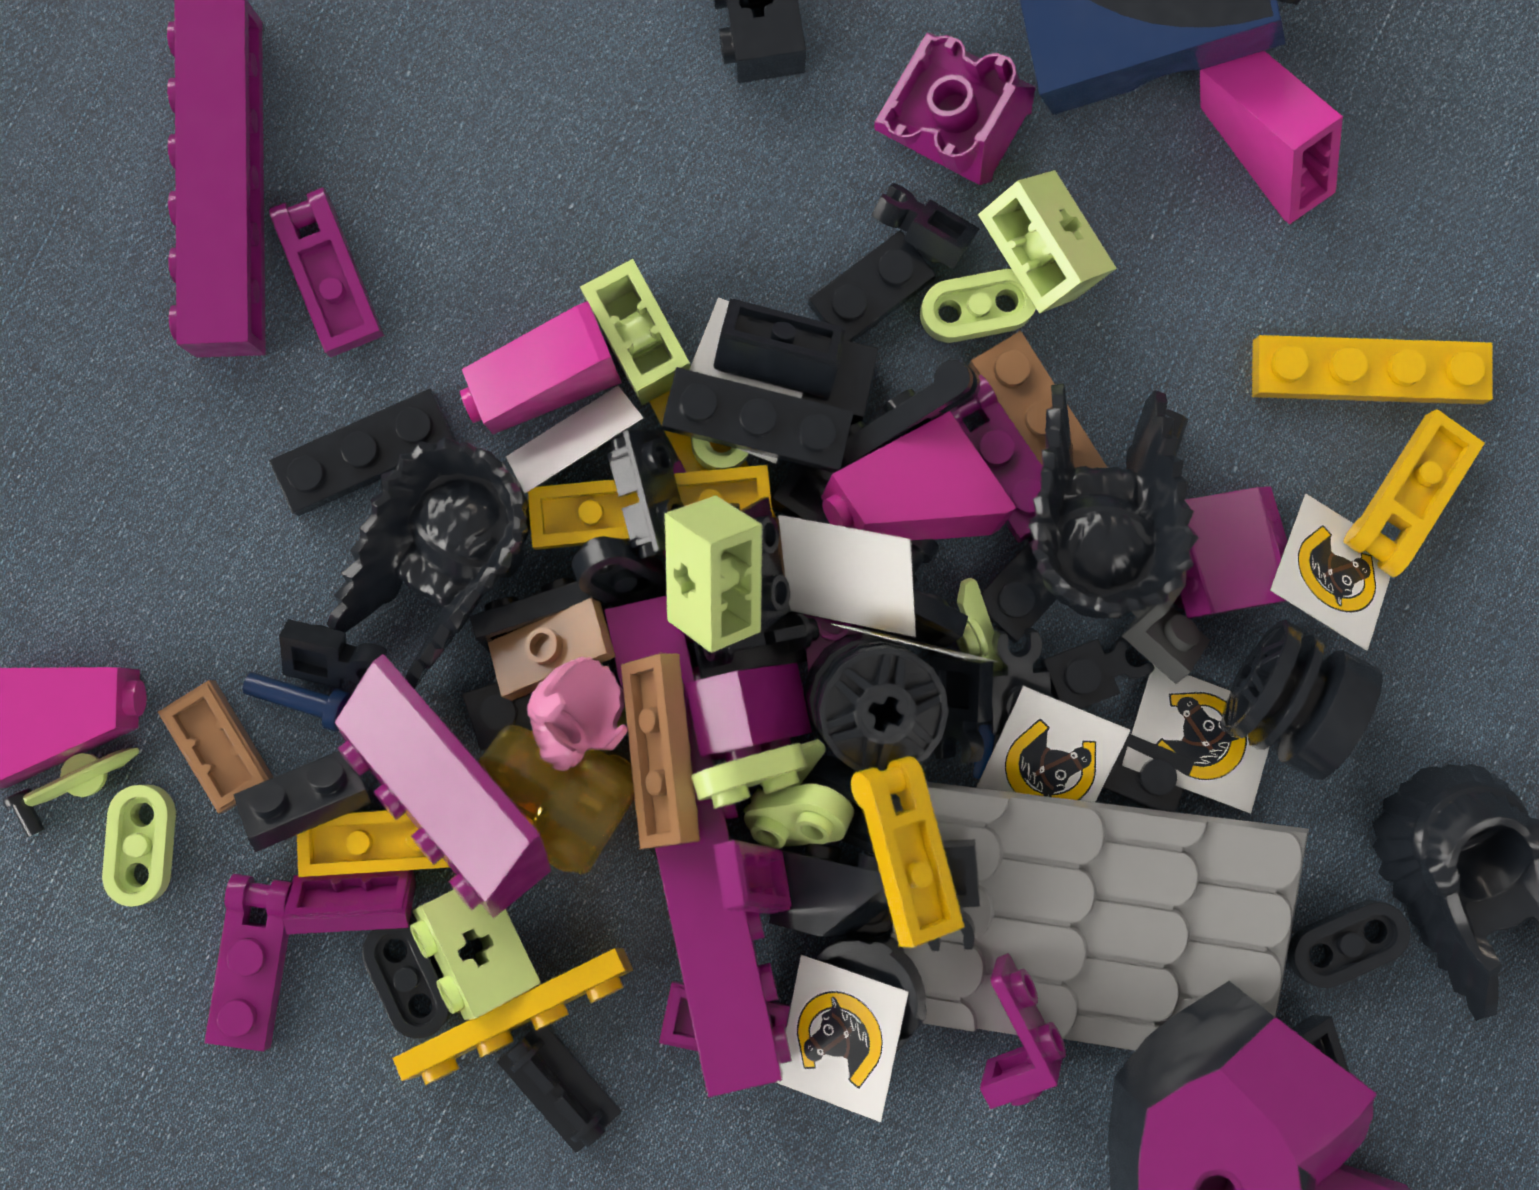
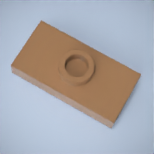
M593 598L584 600L561 612L488 642L501 697L511 701L534 692L539 683L555 668L583 656L585 658L591 657L593 660L603 663L616 657L601 602Z
M208 680L158 711V714L218 814L225 813L237 806L233 794L274 778L216 681Z

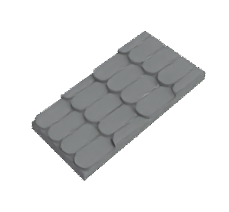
M926 782L941 840L975 839L980 907H963V910L970 915L975 925V942L972 950H964L963 934L960 930L941 936L940 951H932L928 942L916 947H903L904 953L909 956L918 969L924 984L927 1013L923 1024L973 1032L976 1029L1017 1035L990 981L996 958L1007 953L1010 954L1018 970L1025 969L1031 976L1038 995V1004L1036 1006L1045 1023L1053 1022L1059 1030L1062 1039L1136 1051L1145 1038L1169 1018L1228 981L1232 982L1274 1017L1277 1016L1309 829ZM893 923V933L891 934V937L898 941Z

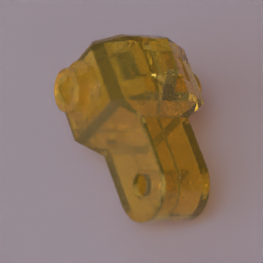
M516 725L503 727L477 761L518 810L533 820V827L541 836L549 863L564 872L575 871L580 875L590 872L635 800L632 766L626 759L617 755H607L601 750L591 749L585 751L582 761L575 767H570L564 771L555 770L553 764L545 762L540 757V747L535 741L533 732Z

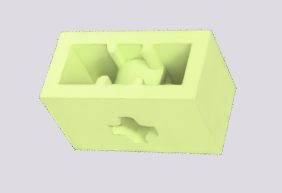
M1055 170L1018 180L978 214L1039 314L1077 299L1117 269Z
M633 259L580 286L585 300L589 301L602 333L642 405L671 390L676 367L690 370L689 360Z
M716 495L665 513L667 621L711 653L760 633L762 524Z
M452 890L412 910L417 922L410 925L412 935L425 958L434 956L443 974V978L437 980V986L445 1005L452 1014L460 1011L464 1020L476 1019L541 984L506 909L493 919L481 904L474 910H471L455 890ZM463 933L468 941L479 939L482 943L483 949L475 954L476 961L473 958L462 961L459 957L458 950L466 945Z

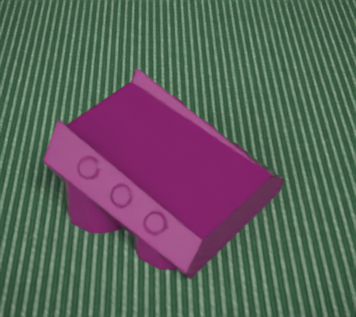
M926 33L876 118L874 130L974 183L983 185L993 181L995 169L1025 117L1031 114L1036 87L1019 79L1016 66L1009 57L993 53L978 58L967 52L959 39L948 35L938 37L932 33Z
M1271 486L1186 499L1185 502L1194 511L1188 526L1195 531L1199 539L1190 549L1194 565L1186 571V585L1174 603L1179 608L1185 610L1187 618L1203 617L1286 602L1285 599L1270 591L1288 542Z

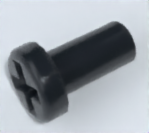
M31 788L22 790L3 800L5 808L12 806L27 837L44 830L34 807L26 805L23 797L32 791Z

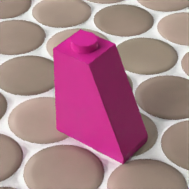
M1265 51L1200 70V108L1280 216L1289 225L1336 193L1342 115Z
M586 301L463 368L462 372L468 387L460 390V395L471 421L476 423L482 420L492 434H496L622 382L589 301Z
M950 411L833 473L821 496L825 516L831 525L907 538L910 541L992 535L1002 528L1016 509L1008 494Z
M120 667L0 668V788L13 786L65 762L73 755L85 753L138 729L139 716L144 713L147 700L145 685L140 680V670Z

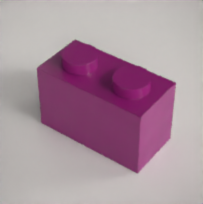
M797 663L740 670L685 683L700 756L724 752L727 763L791 745L790 737L812 733Z

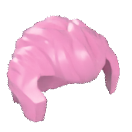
M582 656L555 668L539 683L527 705L533 735L537 745L540 747V757L545 762L553 764L555 770L564 771L570 767H575L582 761L587 750H614L628 731V728L623 724L617 728V722L624 709V691L616 682L615 675L610 671L609 667L602 666L599 661L593 660L591 657L585 658Z

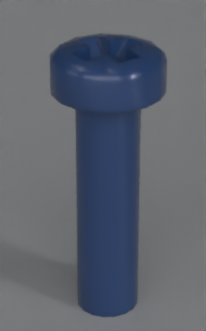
M250 672L247 675L243 684V693L245 695L322 718L323 728L334 732L339 731L335 721L351 697L349 692L339 689L334 690L329 696L254 672Z

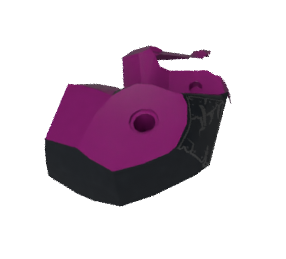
M1230 981L1164 1022L1145 1038L1114 1076L1108 1130L1110 1190L1410 1189L1406 1184L1343 1164L1365 1140L1373 1118V1102L1377 1094L1351 1072L1348 1073L1274 1017Z

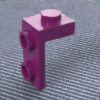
M1009 953L996 958L990 981L1023 1046L987 1059L979 1089L990 1110L1007 1103H1011L1013 1106L1027 1104L1036 1099L1043 1090L1057 1086L1062 1059L1066 1057L1065 1045L1059 1030L1053 1022L1045 1023L1036 1006L1038 1004V995L1031 976L1025 969H1017Z

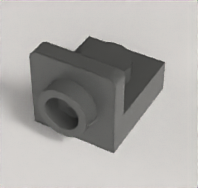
M1185 585L1171 591L1168 594L1169 601L1149 606L1145 611H1132L1136 617L1122 636L1175 684L1192 671L1211 641L1198 630L1192 620L1181 615L1172 607Z

